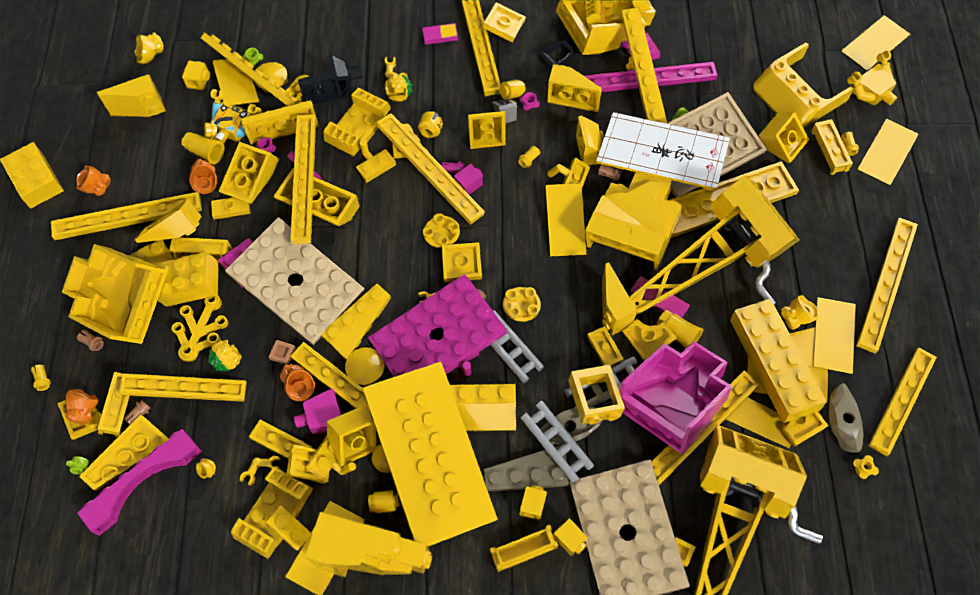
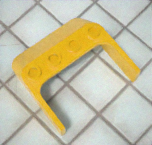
M807 43L774 61L753 85L754 92L775 114L795 112L803 128L845 103L853 91V88L849 87L831 99H823L790 67V65L804 57L809 46Z

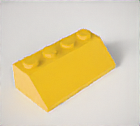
M292 168L274 195L275 199L291 206L293 202L294 168ZM314 177L312 215L337 226L351 221L359 208L357 195Z
M515 384L450 385L466 431L516 430Z

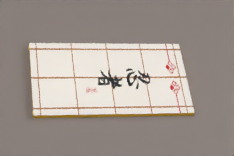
M613 112L596 163L716 190L730 138Z

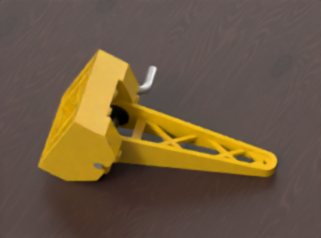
M744 175L723 191L709 205L712 209L710 211L711 215L719 223L629 298L637 310L636 314H640L746 254L745 259L751 266L763 267L762 272L755 281L757 292L763 300L771 299L773 304H775L776 302L763 286L764 280L771 271L769 262L800 241V239L756 183ZM742 217L745 221L748 219L751 222L752 226L750 228L757 236L756 238L751 236L739 218ZM722 229L727 231L733 230L744 246L734 253L719 234V231ZM711 237L727 258L703 259ZM704 244L698 259H685ZM697 263L692 277L682 284H665L670 270L677 264ZM701 263H717L697 275ZM664 276L661 284H654ZM646 289H659L655 300H642ZM663 289H672L661 296Z
M716 425L701 469L700 486L708 493L715 494L717 492L694 595H701L704 583L707 590L705 595H714L719 590H721L719 595L728 594L763 511H766V514L773 518H786L789 514L788 525L794 534L818 544L821 543V535L797 525L798 511L795 505L807 478L797 454ZM735 491L755 499L752 514L725 504V496L731 495ZM721 512L747 521L748 525L728 539ZM719 524L724 543L712 551ZM743 535L733 559L729 544ZM725 548L730 569L726 579L711 590L707 575L709 560Z

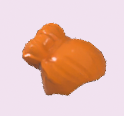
M200 158L191 168L189 183L191 188L199 194L211 193L216 188L218 181L215 167Z
M85 165L84 170L77 175L76 188L85 193H94L97 196H101L109 188L111 179L109 175L101 174L96 168Z
M286 364L284 366L280 379L284 383L286 394L295 401L308 400L315 389L312 376L302 366Z
M81 389L69 390L65 396L67 407L66 419L80 425L91 423L93 418L91 412L99 401L96 395H88Z

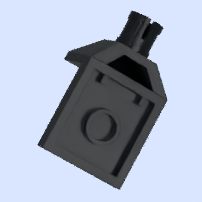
M329 55L333 72L298 79L304 102L311 100L312 105L343 98L351 87L349 81L363 78L360 65L346 67L345 62L333 55Z

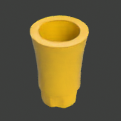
M191 132L186 133L181 142L182 146L189 152L200 156L211 164H217L222 159L225 150L222 141L206 138Z
M668 310L662 313L656 324L666 322L677 336L675 340L684 349L694 341L697 343L703 333V328L693 325Z

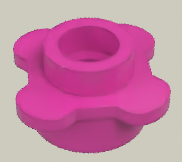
M526 93L520 97L524 110H530L533 107L537 108L540 105L534 93Z
M261 138L256 143V148L267 152L276 151V146L272 144L271 138Z

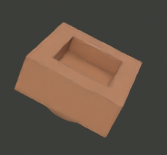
M276 340L269 359L289 365L291 361L290 356L295 352L296 347L295 345Z

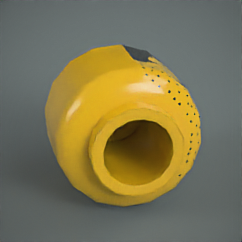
M425 112L418 124V129L426 138L436 137L442 129L443 119L436 112Z

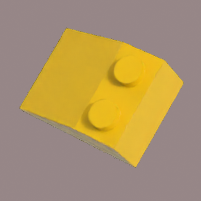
M553 64L549 79L547 102L598 112L602 88L571 67Z
M149 74L97 92L111 116L150 117L166 111L161 96Z
M505 111L468 115L470 149L505 145Z
M239 142L219 192L252 204L272 177L279 159L270 152Z
M187 199L145 227L136 237L135 241L140 243L180 238L184 234L188 236L196 230L195 228L199 225V220L202 216Z
M607 263L605 264L602 278V324L610 331L611 335H614L634 322L637 310L611 265Z

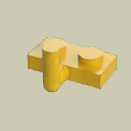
M360 141L362 154L367 160L356 166V169L366 183L396 165V161L386 149L372 156L368 150L367 141Z
M574 158L569 169L561 164H557L548 171V176L553 177L560 172L565 175L563 184L581 183L583 186L590 166Z
M327 436L305 466L320 480L326 477L331 468L340 475L356 469L354 462L344 466L338 464Z

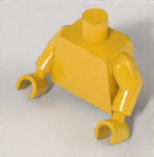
M889 50L883 51V53H879L876 56L877 61L882 63L881 65L878 63L862 76L859 72H854L848 77L847 82L853 84L852 93L857 96L858 100L868 102L871 105H876L881 100H884L888 105H891L897 99V96L892 93L896 81L891 73L890 64L887 62L891 58Z

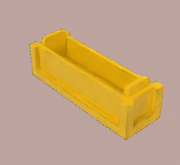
M833 120L815 123L811 132L817 138L831 169V175L840 171H849L853 163Z
M180 237L172 238L169 251L173 252L175 259L208 252L218 260L230 252L232 247L228 240Z
M114 372L99 422L98 434H114L115 437H119L121 434L120 429L130 395L119 394L122 373Z
M548 525L544 530L499 548H490L498 572L558 548V543L554 540L551 532V526Z

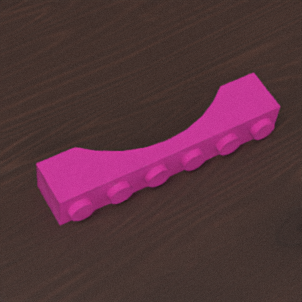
M183 429L173 433L168 441L163 445L157 446L148 457L139 460L133 469L122 474L113 485L104 488L98 497L84 504L78 515L91 532L100 536L117 522L126 499L142 481L163 469L186 466L201 454L202 451Z

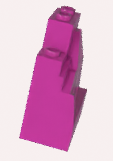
M695 341L681 354L664 343L622 381L619 393L625 407L623 414L681 454H684L709 426L713 416L720 410V407L728 400L732 386L720 379L724 375L728 362Z

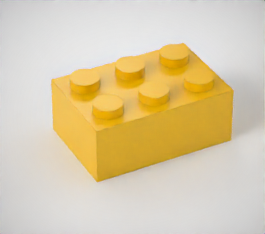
M34 142L0 159L20 197L30 208L64 191L44 155Z
M208 252L155 264L168 271L157 300L166 307L218 295V260Z

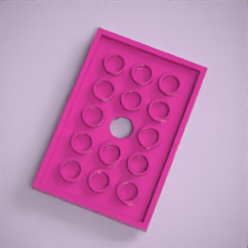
M463 274L368 338L392 375L396 377L438 362L442 363L445 374H447L508 332L466 274ZM435 328L444 330L443 338L438 341L430 338V333Z

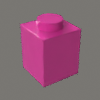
M470 164L455 174L454 180L470 195L483 185V174L478 168Z

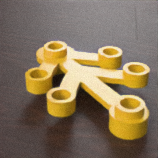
M218 295L205 298L206 306L197 324L193 317L192 308L188 305L181 307L180 314L186 319L192 333L188 341L184 333V325L180 322L172 325V331L178 336L181 344L178 354L183 361L195 360L199 351L221 341L219 335L213 331L226 328L228 326L227 318L222 315L218 316L215 322L206 326L212 311L219 309L222 305ZM221 320H225L223 324H219ZM209 334L207 340L198 343L200 337ZM213 337H217L215 341H211ZM188 349H191L189 353L185 354Z

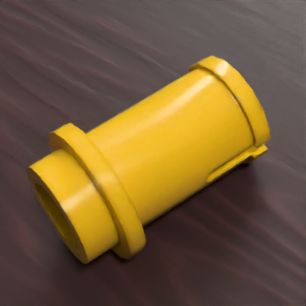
M846 132V138L842 134L841 139L849 156L857 154L859 146L855 143L853 133Z
M532 146L524 155L519 157V164L524 168L530 167L531 162L540 155V150L536 146Z
M44 365L32 367L31 372L35 381L33 383L34 387L38 391L47 390L50 387L51 381L47 378Z

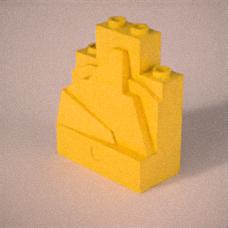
M559 0L556 12L582 55L599 54L618 49L622 41H627L623 23L591 25V28L588 29L585 0ZM651 4V9L641 14L644 28L651 24L656 12Z
M636 172L629 188L623 184L611 183L605 196L602 195L585 230L587 247L591 248L594 241L653 261L654 270L658 271L682 211L681 204L673 200H667L671 192L672 180Z
M94 244L89 260L74 256L62 293L74 298L68 317L109 339L142 344L168 271L139 258Z
M322 512L319 514L305 558L321 571L342 577L346 576L348 569L380 575L411 574L412 571L424 574L425 568L429 569L432 561L431 552L426 544L401 538L395 532Z

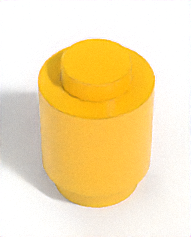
M519 80L503 82L500 85L499 92L503 99L517 98L524 94L525 85Z
M394 490L374 492L373 495L368 496L369 510L375 513L396 511L397 506H400L398 493L395 494Z

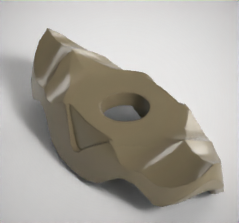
M842 383L830 395L829 422L840 447L848 452H859L863 445L861 415L851 392ZM843 414H851L853 423H846L843 420Z
M577 408L566 410L555 416L563 427L568 420H572L575 423L574 431L568 432L574 441L588 436L602 422L601 420L596 424H582ZM547 422L540 430L544 434L552 425ZM558 433L549 440L552 445L565 444Z

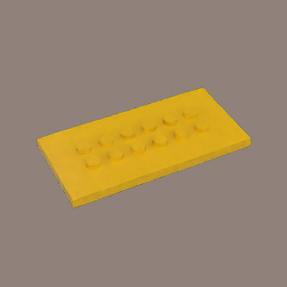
M441 362L362 388L415 542L430 546L498 520Z

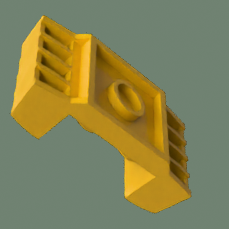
M585 0L588 29L591 28V25L623 23L621 17L622 10L639 7L640 14L651 9L650 0H606L602 3L599 0Z
M361 88L356 89L352 94L353 105L336 125L330 121L324 130L325 142L352 156L361 149V140H366L367 142L378 129L377 122L384 118L391 109L387 101Z
M273 467L265 478L268 485L245 520L243 521L239 518L231 530L234 539L269 559L283 538L269 527L265 521L280 505L296 519L313 490L312 487L297 478L286 476V472L276 467Z

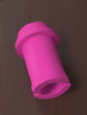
M458 161V163L442 162V167L448 173L457 174L465 168V164L461 163V161Z

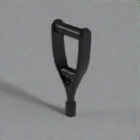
M573 39L558 41L542 49L538 53V57L542 58L551 68H553V64L564 66L573 57L578 47ZM564 47L570 53L556 63L548 53Z

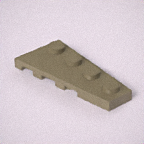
M562 445L556 446L555 449H559ZM546 450L484 469L485 486L488 492L526 489V486L531 487V485L542 488L569 486L568 477ZM565 454V455H563L562 457H563V459L566 461V454Z

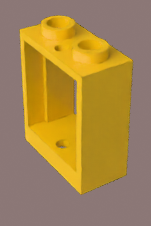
M610 365L571 372L568 382L582 424H596L606 419L613 421L621 417L625 407ZM606 382L613 405L589 410L582 386Z

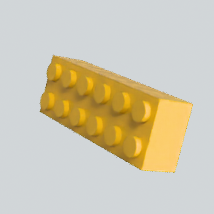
M771 299L734 310L730 322L782 422L786 423L820 411L827 401Z

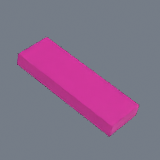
M640 276L630 290V293L634 294L648 280ZM646 289L642 300H655L659 289ZM663 289L661 296L667 293V291ZM673 295L653 307L661 312L668 310L683 318L690 305Z

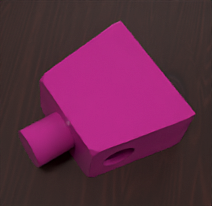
M330 389L303 403L305 413L294 416L297 428L308 425L312 434L327 433L326 421L341 415L334 390Z

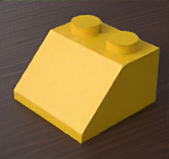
M795 112L777 113L759 135L767 151L787 163H791L809 140Z
M578 116L576 140L581 161L588 166L597 165L596 159L604 140L603 131L599 130L597 123L583 116Z
M363 406L326 421L327 437L340 466L366 456L376 448V428L371 414Z

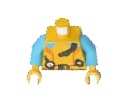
M213 89L211 96L215 99V102L212 105V120L214 125L217 126V135L214 139L223 143L227 138L237 142L242 137L247 136L241 119L261 114L262 110L254 104L248 106V111L234 105L224 106V102L220 103V100H223L225 97L224 92L219 91V96L217 97V90Z

